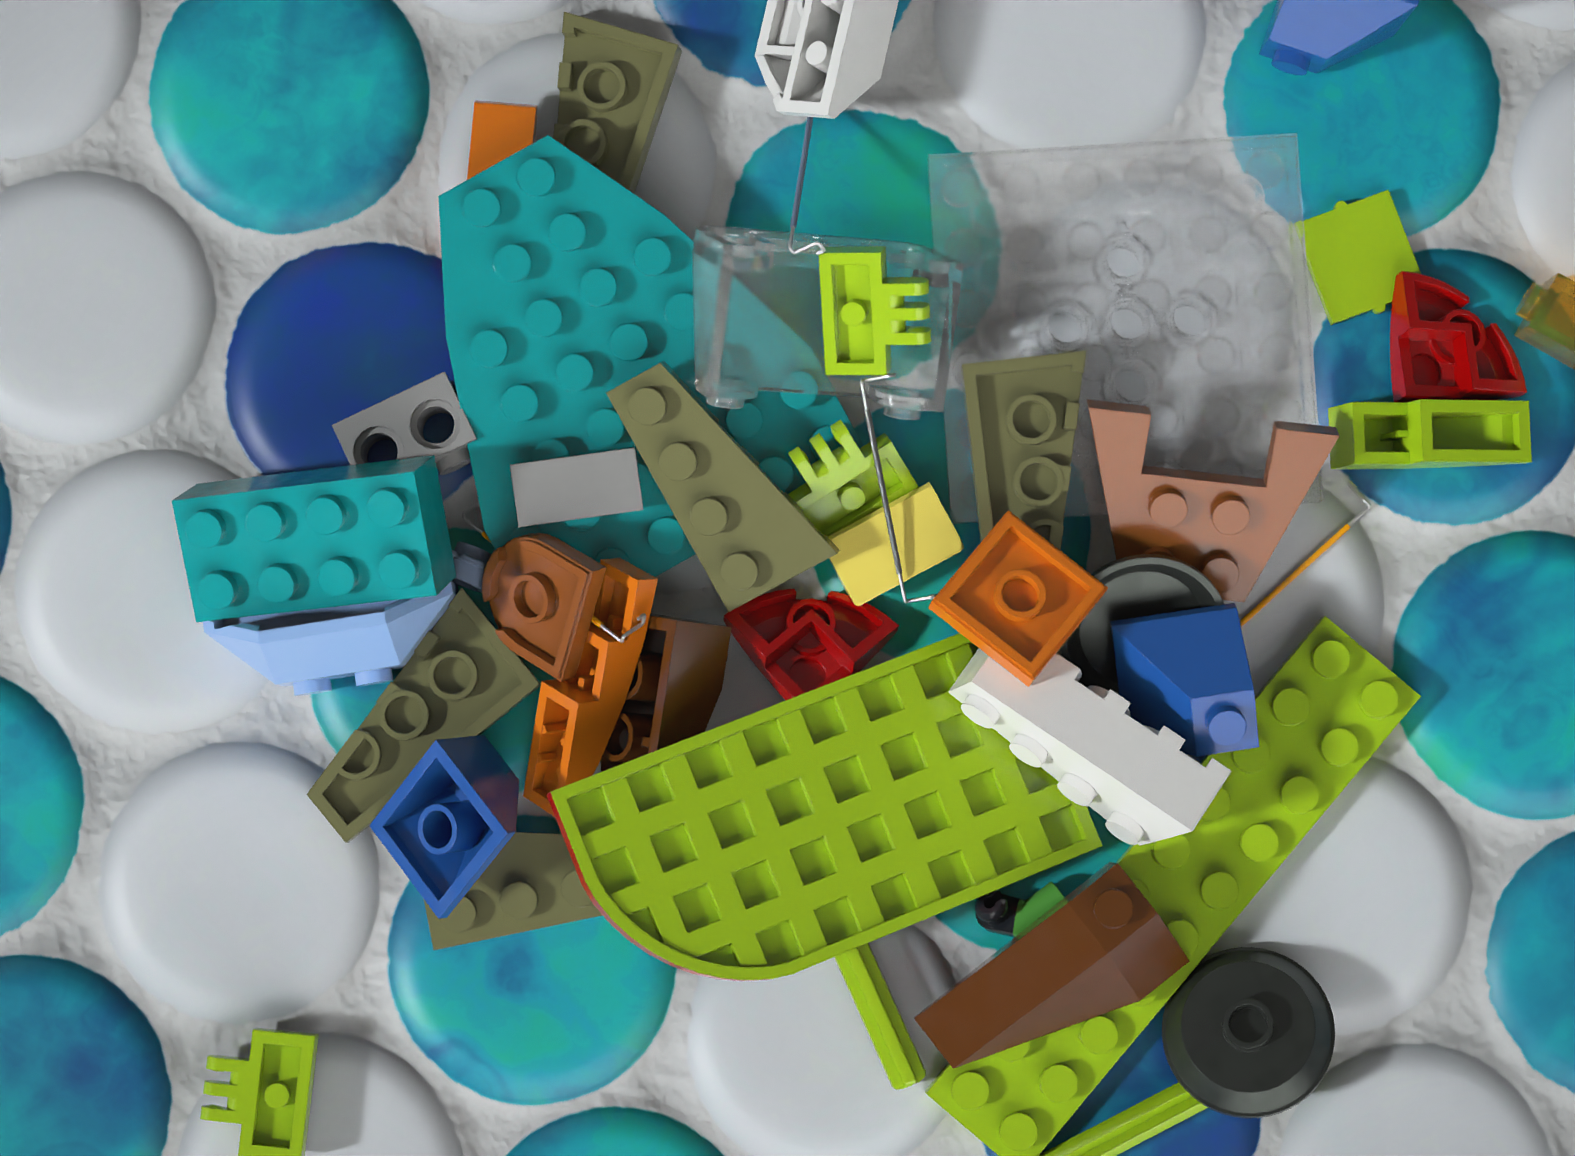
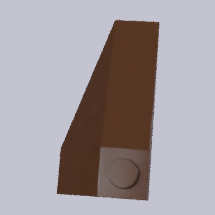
M650 614L645 641L626 701L600 760L601 772L705 732L722 691L732 627Z
M1109 862L916 1015L914 1019L954 1069L1141 1001L1186 965L1189 959L1159 914L1118 863Z

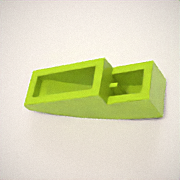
M1419 399L1407 403L1349 402L1328 408L1329 426L1336 427L1340 435L1330 452L1331 469L1445 468L1526 464L1532 462L1529 401Z

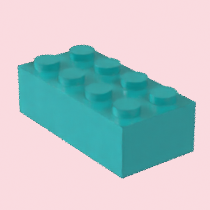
M435 455L198 483L172 500L196 622L437 596L456 577Z

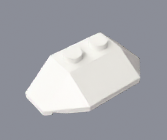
M768 0L755 58L764 81L774 97L773 103L776 110L783 115L835 119L881 79L899 0Z

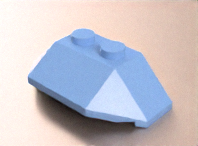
M451 581L437 596L204 621L203 627L207 635L274 684L285 687L293 686L295 696L332 691L331 679L355 676L356 686L393 681L392 670L404 668L415 653L414 650L429 630L431 631L459 591L458 585Z

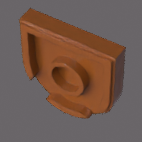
M544 533L522 535L497 548L489 557L484 569L482 596L484 602H490L493 616L499 629H495L498 638L511 651L559 681L563 682L575 678L607 567L560 539Z

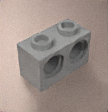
M442 372L332 425L350 465L368 463V452L372 445L380 440L388 439L395 441L397 444L398 455L396 460L435 455L436 466L440 475L454 472L471 463L467 444L477 440L463 409H460L456 388L446 372ZM438 413L451 415L454 419V430L451 436L441 443L427 442L423 435L426 421Z

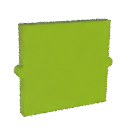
M1389 189L1347 204L1345 201H1338L1334 205L1333 210L1295 223L1292 226L1330 326L1371 310L1374 314H1381L1386 309V305L1392 303L1396 275L1401 271L1421 274Z

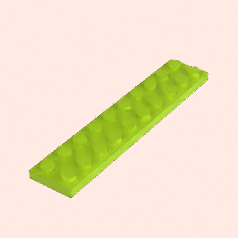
M1326 616L1321 617L1255 696L1259 747L1206 755L1199 763L1206 767L1213 758L1232 772L1195 829L1189 833L1142 846L1138 844L1130 845L1116 862L1159 914L1189 959V962L1141 1001L954 1069L948 1063L925 1090V1093L998 1156H1039L1421 696Z

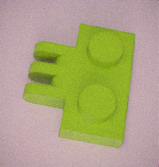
M886 246L825 247L826 251L819 255L825 375H887L892 369L891 345H923L931 342L930 327L906 326V321L930 318V304L927 302H905L904 296L928 294V278L887 277Z
M841 419L830 426L834 438L841 445L840 447L831 452L820 433L809 439L820 457L813 464L810 465L807 455L799 447L788 452V455L806 482L788 495L803 510L802 513L827 537L883 507L871 443L869 442L859 449ZM885 433L878 436L876 442L888 502L891 503L919 487Z
M255 1028L252 1031L249 1058L207 1055L206 1069L231 1073L230 1082L218 1080L204 1081L203 1094L228 1097L227 1107L215 1104L202 1105L200 1119L242 1124L238 1156H305L319 1034Z

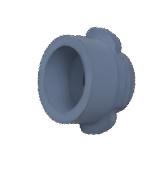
M457 542L454 551L452 550L456 577L452 582L463 588L482 593L484 569L491 554L471 544Z

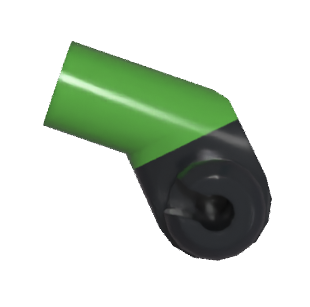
M1052 881L1026 900L1001 894L1000 891L995 890L976 899V919L989 932L1016 937L1060 902L1064 896Z

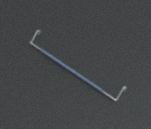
M807 117L791 217L788 249L793 254H798L816 245L821 249L816 252V255L826 251L825 247L818 241L797 250L792 248L814 117Z

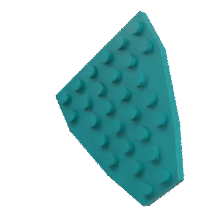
M549 135L438 196L446 340L460 409H463L477 440L467 445L484 531L495 550L513 538L530 533H544L560 539L599 563L600 559L621 558L654 577L696 555L606 394L613 388L662 361L667 363L719 419V424L741 447L744 446L759 462V467L787 494L806 483L788 455V452L799 447L807 455L810 465L813 464L820 457L809 439L818 433L821 434L831 452L840 447L841 445L834 438L830 427L835 422L841 419L858 448L860 449L864 446L812 351L803 341L663 213ZM635 447L643 510L518 527L510 464Z

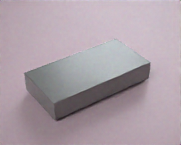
M635 447L510 464L518 527L643 510Z

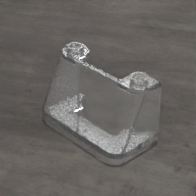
M708 225L695 227L692 250L695 389L706 397L707 404L721 408L740 409L744 407L745 399L758 397V391L862 397L860 380L880 376L825 375L819 255H816V252L821 249L817 245L798 254H793L788 249L790 232ZM794 232L792 244L794 250L815 241L820 242L824 247L886 246L887 277H924L929 279L928 294L904 296L905 302H927L930 304V318L906 321V326L930 327L931 342L923 345H891L892 369L888 374L896 373V376L865 382L864 388L866 398L884 405L883 414L889 417L918 420L921 417V411L943 412L964 264L932 248L914 243Z

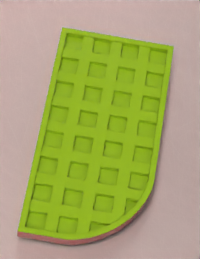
M960 633L546 794L580 882L594 906L605 919L627 940L656 959L686 972L719 980L758 981L795 974L1103 845L1087 806L1078 805L1065 797L1057 787L1059 781L1043 768L1030 766L1018 759L1009 748L1010 742L996 730L984 728L970 720L961 710L962 703L948 692L978 650L976 645Z

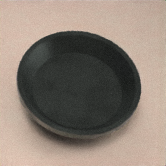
M1158 554L1124 557L1102 566L1091 574L1107 586L1108 590L1060 648V653L1063 658L1081 669L1082 677L1078 681L1085 687L1093 685L1108 691L1111 689L1118 694L1110 621L1224 605V602L1214 584L1201 571L1182 560Z
M1239 947L1219 951L1202 959L1169 998L1163 1014L1162 1040L1171 1071L1181 1086L1194 1099L1211 1110L1224 1115L1238 1118H1262L1291 1109L1306 1099L1316 1089L1326 1074L1332 1059L1335 1043V1024L1330 1003L1324 991L1304 967L1285 955L1271 950Z

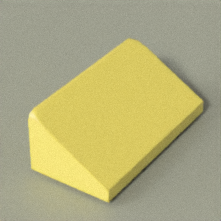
M930 482L889 503L903 582L964 549L960 536ZM883 507L828 536L839 549L838 554L830 557L829 560L845 591L856 606L863 605L900 585Z

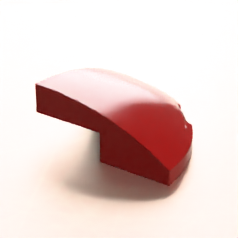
M1401 271L1396 275L1390 325V366L1394 402L1407 403L1419 399L1501 400L1521 397L1527 393V389L1515 352L1498 325L1492 323L1484 328L1478 316L1471 311L1462 309V307L1469 303L1467 295L1449 284L1430 276Z
M794 588L760 595L726 613L723 618L726 626L732 627V635L748 657L785 700L860 672L895 635L899 627L886 614L868 603L856 606L849 595L830 591L827 595V601L813 598L796 599L797 592Z

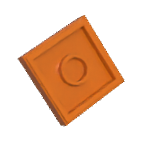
M1008 510L934 597L929 605V609L1029 687L1104 596L1108 587Z

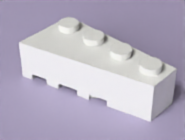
M978 648L948 691L962 703L961 710L974 723L984 728L996 730L1010 742L1009 748L1018 759L1030 766L1043 768L1059 781L1057 787L1065 797L1078 805L1091 807L1107 820L1105 826L1108 831L1127 844L1142 846L1192 832L1232 772L1213 758L1204 767L1180 751L1185 739L1166 726L1157 731L1131 718L1128 708L1131 703L1111 689L1108 691L1093 685L1085 687L1078 681L1082 677L1081 669L1057 653L1028 687Z

